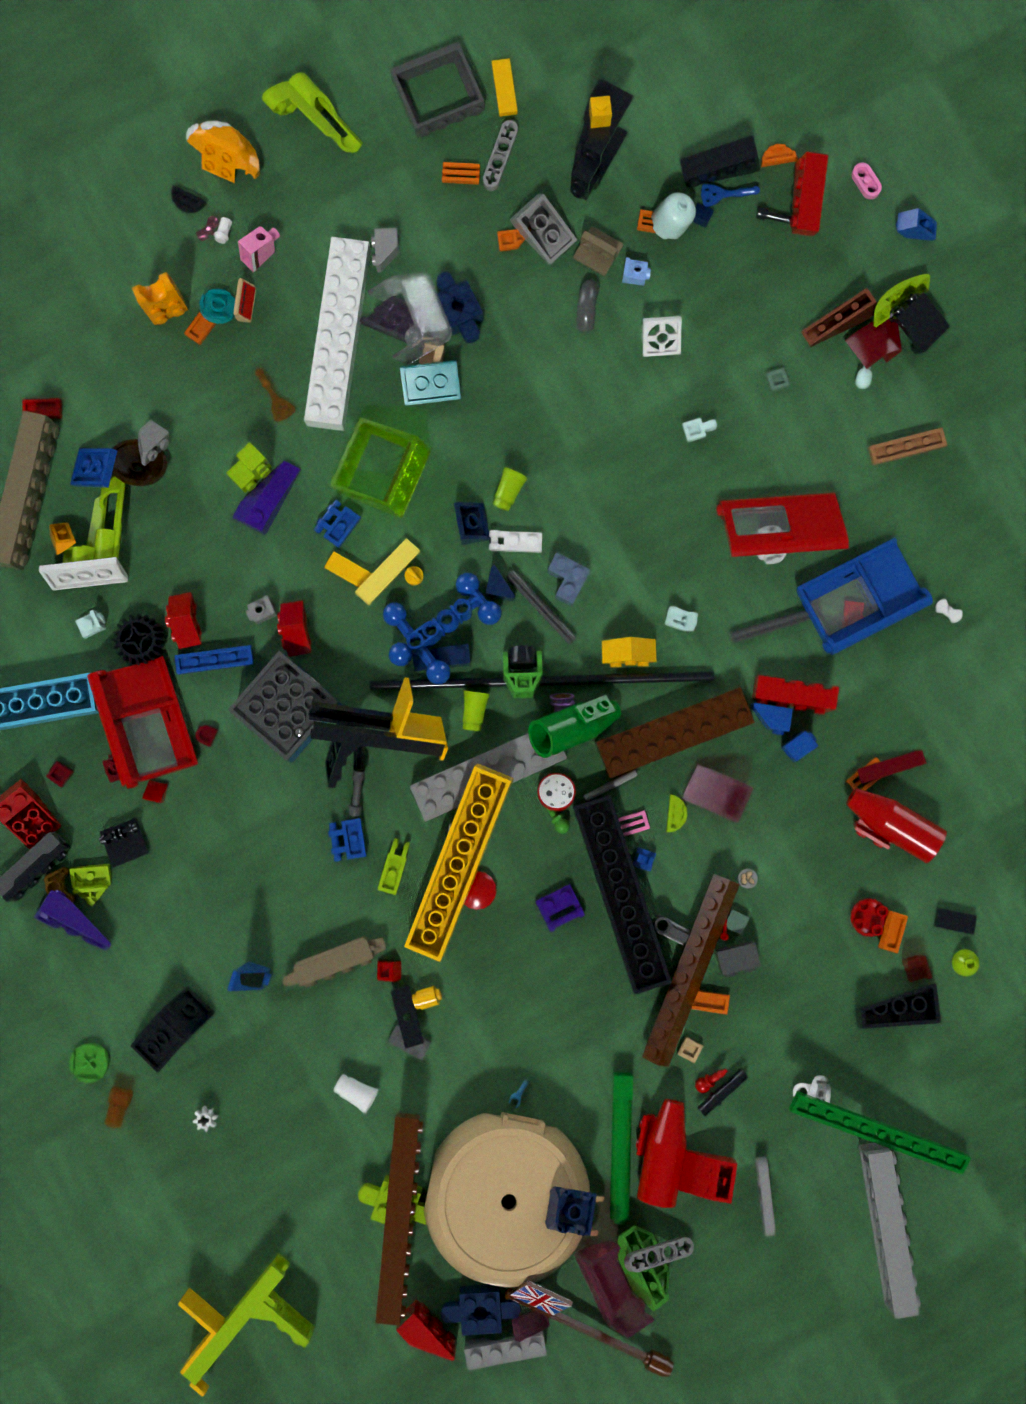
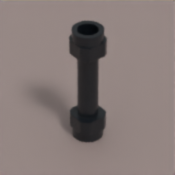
M759 207L756 218L762 221L770 219L790 224L792 217L768 211V208Z

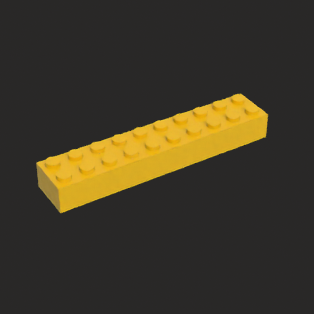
M478 763L474 766L406 940L405 948L439 962L443 959L512 785L513 777Z

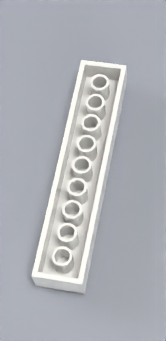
M331 237L304 416L305 423L310 427L345 431L371 255L369 241Z

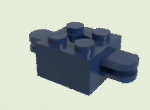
M449 272L439 274L437 277V287L440 293L433 296V301L450 337L460 332L467 343H475L480 338V330L477 324L484 321L483 311L468 281L465 280L456 284L452 274Z
M490 1284L460 1286V1301L445 1302L442 1306L441 1317L445 1323L461 1322L462 1336L502 1333V1319L517 1318L520 1314L521 1305L511 1299L500 1298V1286Z

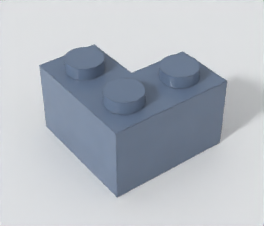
M556 553L547 571L548 574L563 581L555 598L572 607L591 570Z

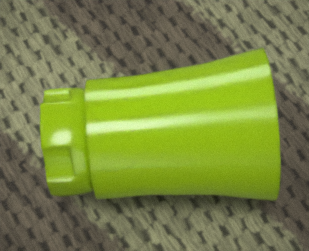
M504 467L492 504L509 512L511 505L514 504L517 495L528 478L517 471Z
M463 690L464 710L462 729L481 731L490 694Z

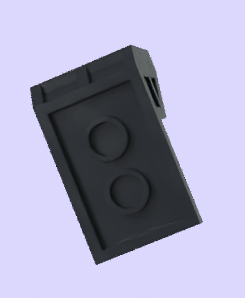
M187 986L155 1015L130 1047L158 1073L178 1050L212 1018L215 1012Z

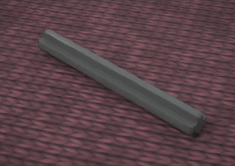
M514 570L508 573L507 579L568 644L573 643L576 640V636Z
M819 606L813 607L817 617H821V608ZM802 610L731 632L730 637L733 643H737L811 619L806 610Z

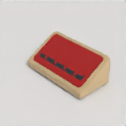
M242 278L238 279L233 314L237 321L250 323L252 321L256 287Z

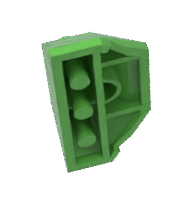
M632 1225L618 1236L616 1255L632 1291L652 1311H655L669 1300V1268L667 1263L641 1272H630L625 1268L624 1259L628 1253L657 1244L653 1233ZM650 1251L648 1261L652 1263L655 1257L654 1253ZM634 1259L632 1266L637 1262H642V1260Z

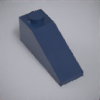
M469 644L429 649L436 660L445 662L449 665V668L471 665ZM413 653L414 672L427 670V666L418 654Z

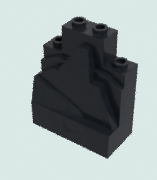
M602 78L599 79L589 96L583 116L585 124L579 139L571 173L570 192L574 197L586 201L592 190L598 188L628 135V132L618 127L634 99V95ZM610 96L611 125L609 127L591 128L589 116L590 98Z

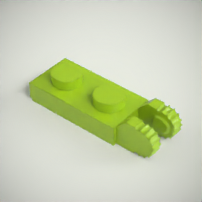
M394 838L391 850L388 852L377 889L393 895H397L407 861L406 856L410 847V842L406 841L403 846L402 856L395 854L399 844V839Z

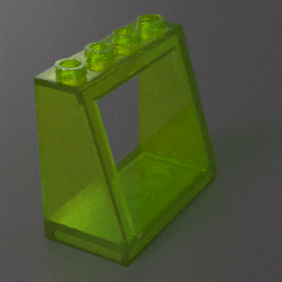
M360 417L354 427L353 435L346 445V451L339 461V467L331 479L330 486L340 494L402 519L432 450L418 436ZM371 434L406 448L383 501L348 488Z

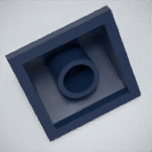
M454 502L461 544L466 545L490 540L484 503Z

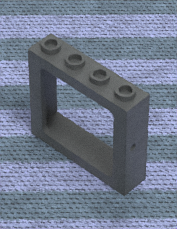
M459 42L390 69L392 82L417 138L420 136L425 137L438 129H445L452 123L462 122L465 118L472 115L477 116L485 110L484 99ZM454 63L471 103L421 123L404 82L446 64Z

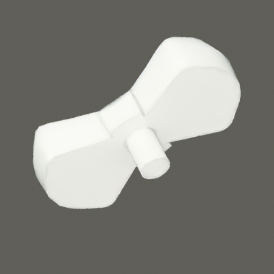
M941 599L935 604V612L947 616L951 623H957L961 620L962 610L953 609L948 605L946 599Z

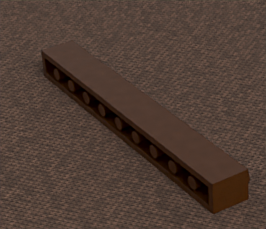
M713 874L642 1058L658 1066L669 1067L740 884Z
M396 1113L375 1324L400 1326L401 1318L405 1319L406 1305L402 1304L403 1298H407L408 1285H404L405 1277H409L410 1264H406L407 1256L411 1257L412 1244L408 1243L409 1236H413L414 1223H410L411 1215H415L416 1203H413L412 1199L413 1195L417 1194L418 1182H414L415 1174H419L420 1162H416L417 1154L421 1153L422 1142L418 1141V1136L423 1132L424 1122L420 1121V1115Z

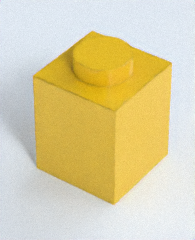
M610 96L590 98L589 116L591 128L609 127L611 125Z

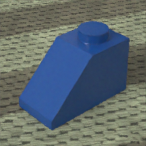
M917 208L898 213L896 229L905 238L933 241L936 240L937 221Z
M759 703L751 704L753 712L767 730H772V734L784 735V732H790L793 709Z

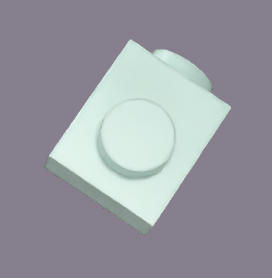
M669 606L665 625L681 631H694L697 625L698 613Z

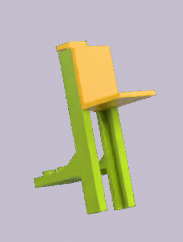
M280 1253L276 1255L226 1318L191 1288H188L179 1301L178 1305L209 1331L188 1357L180 1371L191 1382L189 1386L202 1397L206 1394L209 1385L201 1378L250 1318L273 1321L281 1332H286L291 1336L292 1341L296 1345H301L305 1348L310 1342L315 1326L273 1291L284 1277L285 1271L290 1265V1262Z

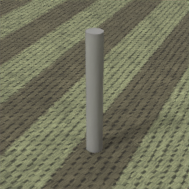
M635 769L583 796L586 802L638 775Z

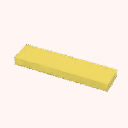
M406 538L355 591V594L370 606L420 553V550Z

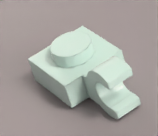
M701 418L682 423L687 443L705 438V432L716 430V420L713 419L702 423Z

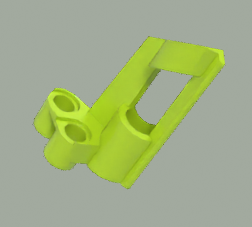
M296 73L289 81L281 82L268 88L262 95V101L273 113L281 116L293 113L298 108L326 136L331 137L346 152L355 153L363 144L358 136L338 116L328 97L305 73ZM324 109L348 134L346 137L341 138V135L322 116L321 112Z
M111 475L109 488L101 487L100 496L95 499L87 545H82V547L71 546L65 550L62 563L117 557L119 560L125 483L114 475ZM117 493L113 530L104 529L108 495Z

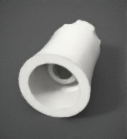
M343 1074L333 1091L366 1114L373 1104L379 1089Z

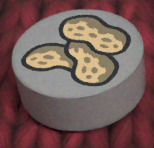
M743 869L738 873L737 880L742 887L752 888L756 885L758 877L753 870Z

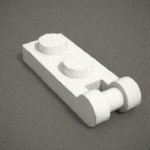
M489 531L491 543L488 550L542 552V533ZM498 538H504V544H498Z

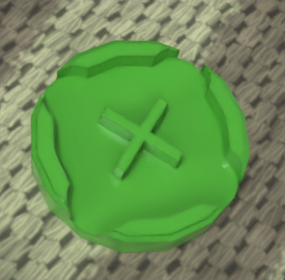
M85 1043L72 1053L69 1061L70 1071L81 1082H96L104 1077L109 1069V1054L100 1044Z

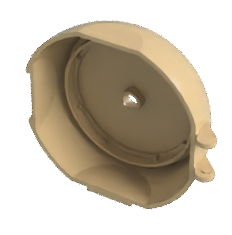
M501 1112V1116L483 1113L472 1117L455 1128L443 1140L435 1152L424 1205V1217L430 1236L443 1258L459 1273L472 1280L501 1287H519L527 1281L532 1283L540 1281L559 1269L571 1257L582 1239V1235L568 1232L560 1233L547 1229L545 1220L547 1218L550 1190L556 1186L590 1192L586 1168L580 1154L570 1139L559 1128L545 1125L543 1120ZM507 1194L513 1195L516 1199V1204L512 1209H505L501 1204L502 1198ZM597 1195L596 1202H604L605 1197ZM592 1227L590 1236H598L599 1231Z

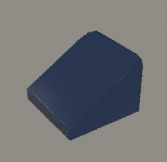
M697 203L693 222L706 228L714 211Z

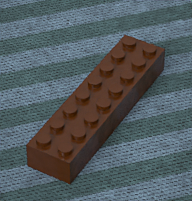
M739 687L597 741L595 745L608 778H612L755 722L742 689Z

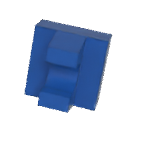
M637 847L633 865L651 872L657 853Z

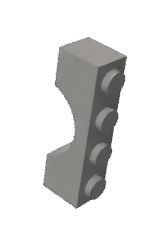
M543 1326L525 1329L518 1335L504 1340H488L483 1337L465 1341L464 1352L467 1369L473 1370L546 1356Z

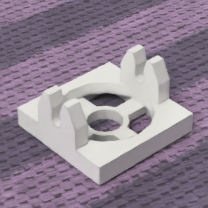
M681 316L643 319V325L641 326L643 357L681 354ZM659 324V331L655 335H648L649 331ZM665 324L671 325L675 330L674 333H668L665 330ZM661 333H665L668 336L664 342L657 340V336ZM669 340H674V342L669 347L665 348V344H667ZM655 341L659 345V349L652 347L649 342Z

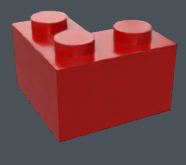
M188 592L169 596L168 605H166L167 616H165V623L167 627L171 628L172 641L177 643L179 649L201 645L202 632L196 619L197 606L192 593Z
M303 600L280 604V612H277L279 621L277 630L278 634L283 636L281 639L283 650H287L288 657L311 653V639L307 628V613Z

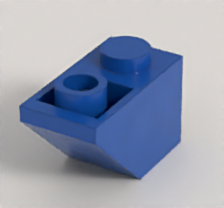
M799 732L786 742L781 749L792 762H797L818 747L817 739L811 732Z

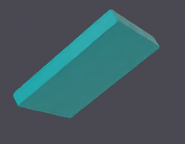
M457 360L400 367L405 405L461 399Z

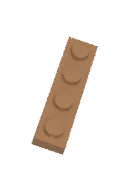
M938 428L868 447L872 465L875 466L945 448L947 442L943 428Z

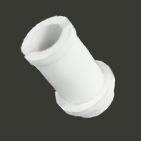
M225 217L220 219L218 230L214 233V239L217 242L225 244L229 240L228 234L232 225L230 219Z

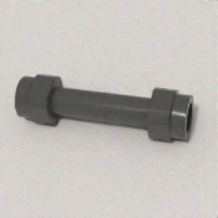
M354 769L352 774V780L354 781L352 804L349 805V815L360 816L362 811V805H360L362 781L365 780V770Z

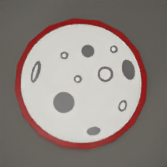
M552 773L540 781L537 793L540 803L546 809L563 811L573 803L576 790L574 783L568 776L561 773Z

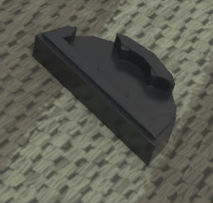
M174 185L172 186V200L180 211L188 214L197 213L207 205L205 200Z

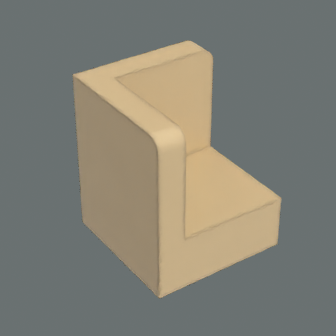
M422 341L419 364L443 362L445 346Z

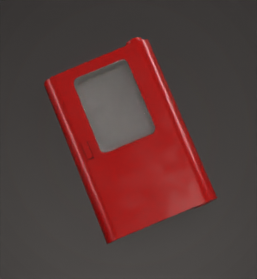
M834 492L720 500V503L716 505L717 516H720L724 522L731 557L848 549L849 547L848 534Z

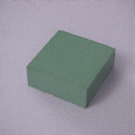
M784 367L765 374L771 393L790 386Z
M730 909L727 916V929L742 935L749 917Z

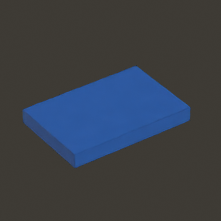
M79 448L70 485L76 487L109 488L117 450L112 448Z

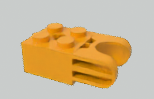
M167 272L158 275L159 279L154 284L149 286L138 284L131 287L138 304L154 325L164 324L168 319L174 316L179 317L185 311H188L180 290Z

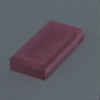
M534 1310L512 1320L515 1341L518 1342L550 1327L548 1317Z

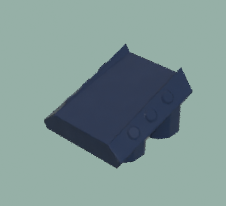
M554 1186L550 1190L549 1206L545 1220L547 1229L560 1233L568 1232L590 1236L596 1193Z

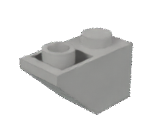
M397 228L374 229L375 236H371L372 248H375V254H372V264L376 266L378 273H381L399 254Z
M152 420L146 423L139 430L138 447L141 462L144 466L150 461H154L161 450H165L170 443L169 431Z

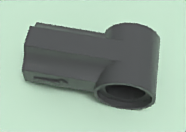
M657 915L652 919L656 932L683 946L687 943L691 930L663 915ZM660 920L666 921L664 929L657 928V923Z

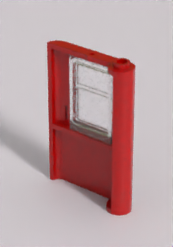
M164 656L157 658L155 661H148V664L143 662L140 665L135 664L109 672L100 670L87 675L122 787L126 786L127 789L139 786L138 783L198 765Z

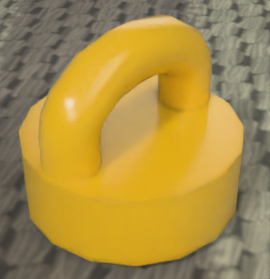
M411 566L405 571L404 576L408 584L416 586L423 581V571L419 567Z

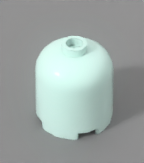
M672 193L655 208L651 218L654 225L653 230L658 236L666 240L667 238L678 239L684 234L696 215V208L692 199L684 193Z

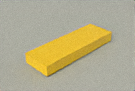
M510 58L493 60L491 62L499 117L516 115L518 111Z
M334 551L324 566L328 571L358 588L372 574Z

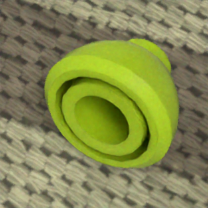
M962 949L954 954L952 967L957 974L968 977L974 975L979 969L980 961L973 951Z

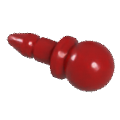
M727 1069L718 1070L712 1075L706 1074L705 1077L698 1078L695 1082L696 1090L700 1093L708 1092L710 1087L715 1086L716 1081L724 1077Z

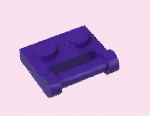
M570 884L535 901L551 933L556 931L555 928L577 917L585 916ZM574 905L575 910L551 921L549 916Z

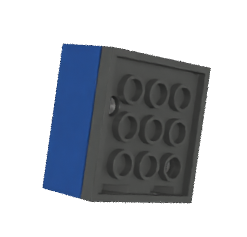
M278 651L229 707L228 711L284 760L293 762L313 740L311 739L310 731L313 729V723L316 720H309L308 715L312 701L335 705L343 704L288 656Z

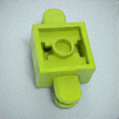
M385 1175L381 1187L364 1183L358 1192L360 1202L374 1207L370 1219L385 1224L389 1175ZM417 1186V1194L413 1195L412 1202L416 1203L415 1215H411L410 1223L413 1220L426 1225L424 1217L425 1203L419 1201L422 1187Z

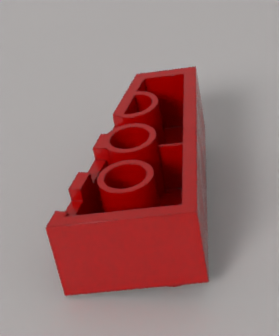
M806 152L795 163L793 213L790 220L792 234L813 237L819 232L829 156L827 154Z
M758 675L755 678L752 699L757 700L759 704L768 705L770 702L776 703V706L787 708V706H793L795 710L802 712L810 709L814 710V714L825 715V712L836 710L840 688L838 686L825 689L823 684L817 683L808 684L807 686L803 681L797 680L785 682L786 679L762 675Z

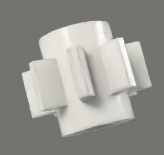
M203 1106L202 1112L197 1110L194 1113L197 1118L192 1122L197 1124V1130L202 1128L205 1129V1132H208L210 1129L209 1125L213 1128L217 1125L214 1120L219 1115L214 1114V1108L210 1110ZM204 1115L205 1118H209L208 1122L205 1119H202Z

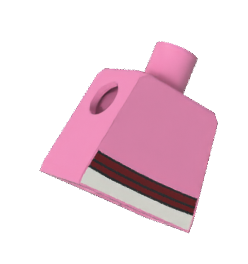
M259 226L238 241L240 260L252 272H255L274 254V241L280 237L279 232L274 227L267 232L263 227Z

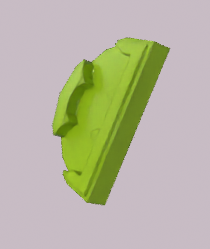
M670 794L666 832H675L685 824L688 814L684 802L678 796Z

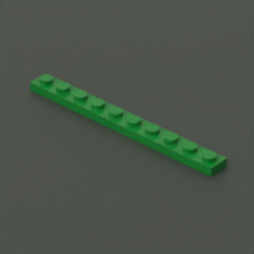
M799 1091L796 1092L788 1108L794 1114L961 1175L964 1174L971 1160V1157L964 1152Z

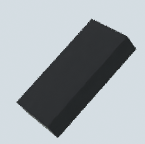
M937 907L934 927L974 935L977 916Z

